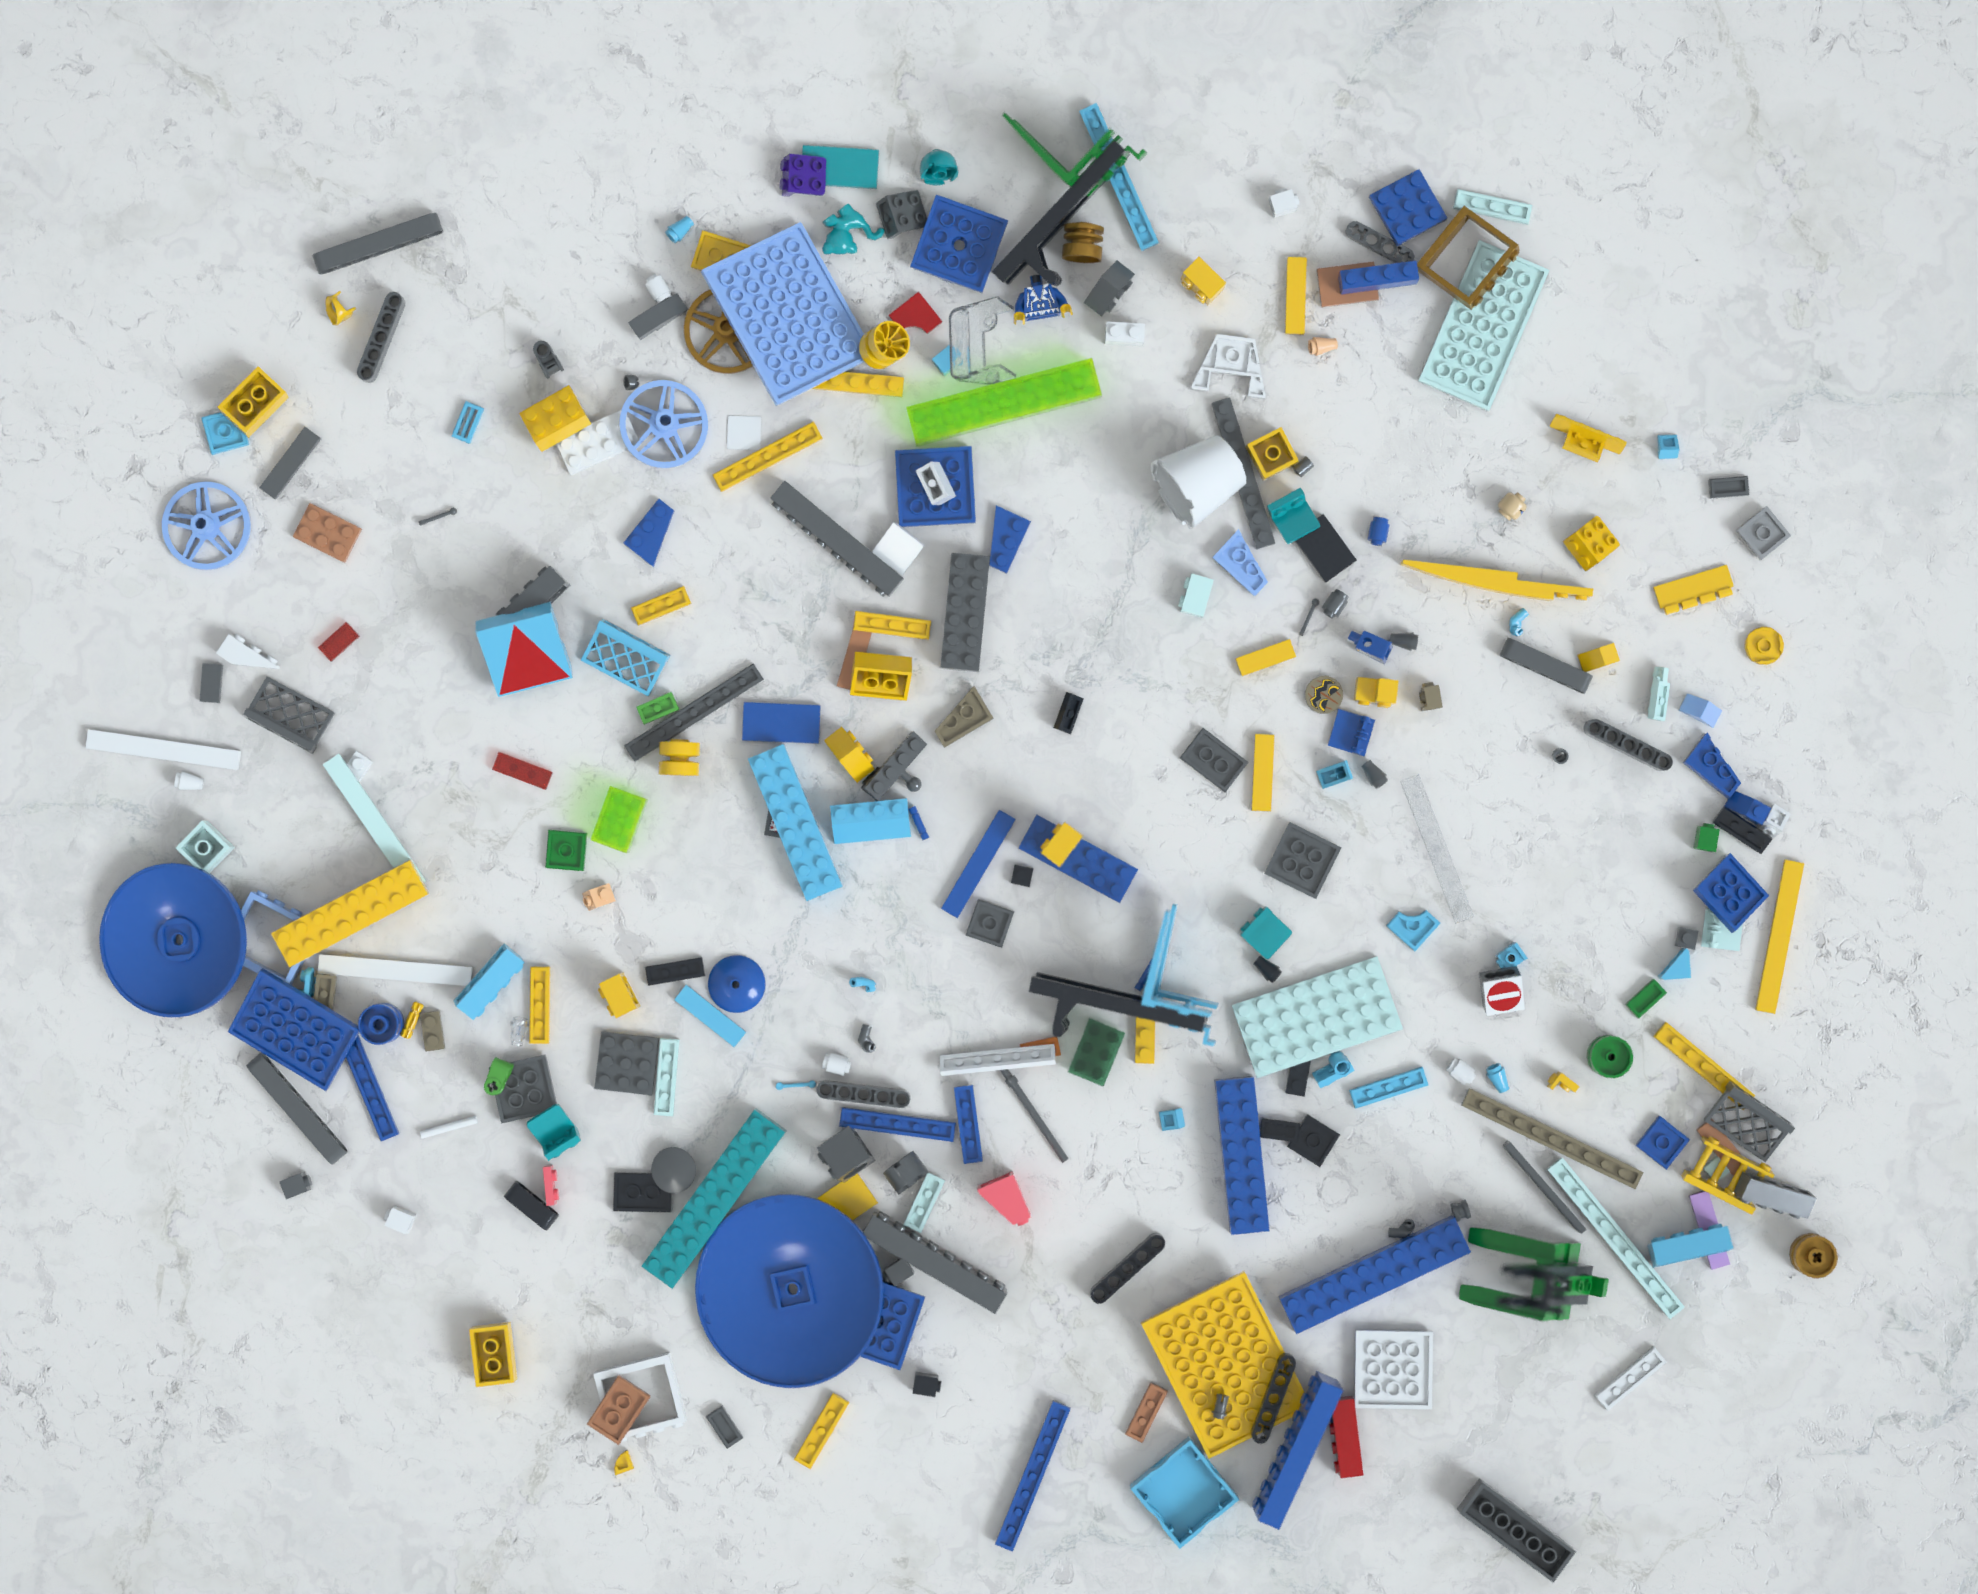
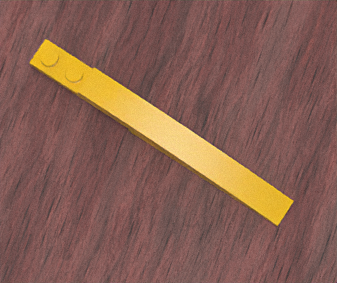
M1411 560L1401 561L1402 566L1427 575L1506 595L1545 601L1554 600V594H1556L1557 598H1568V595L1576 596V600L1583 601L1593 596L1592 588L1517 580L1518 572Z

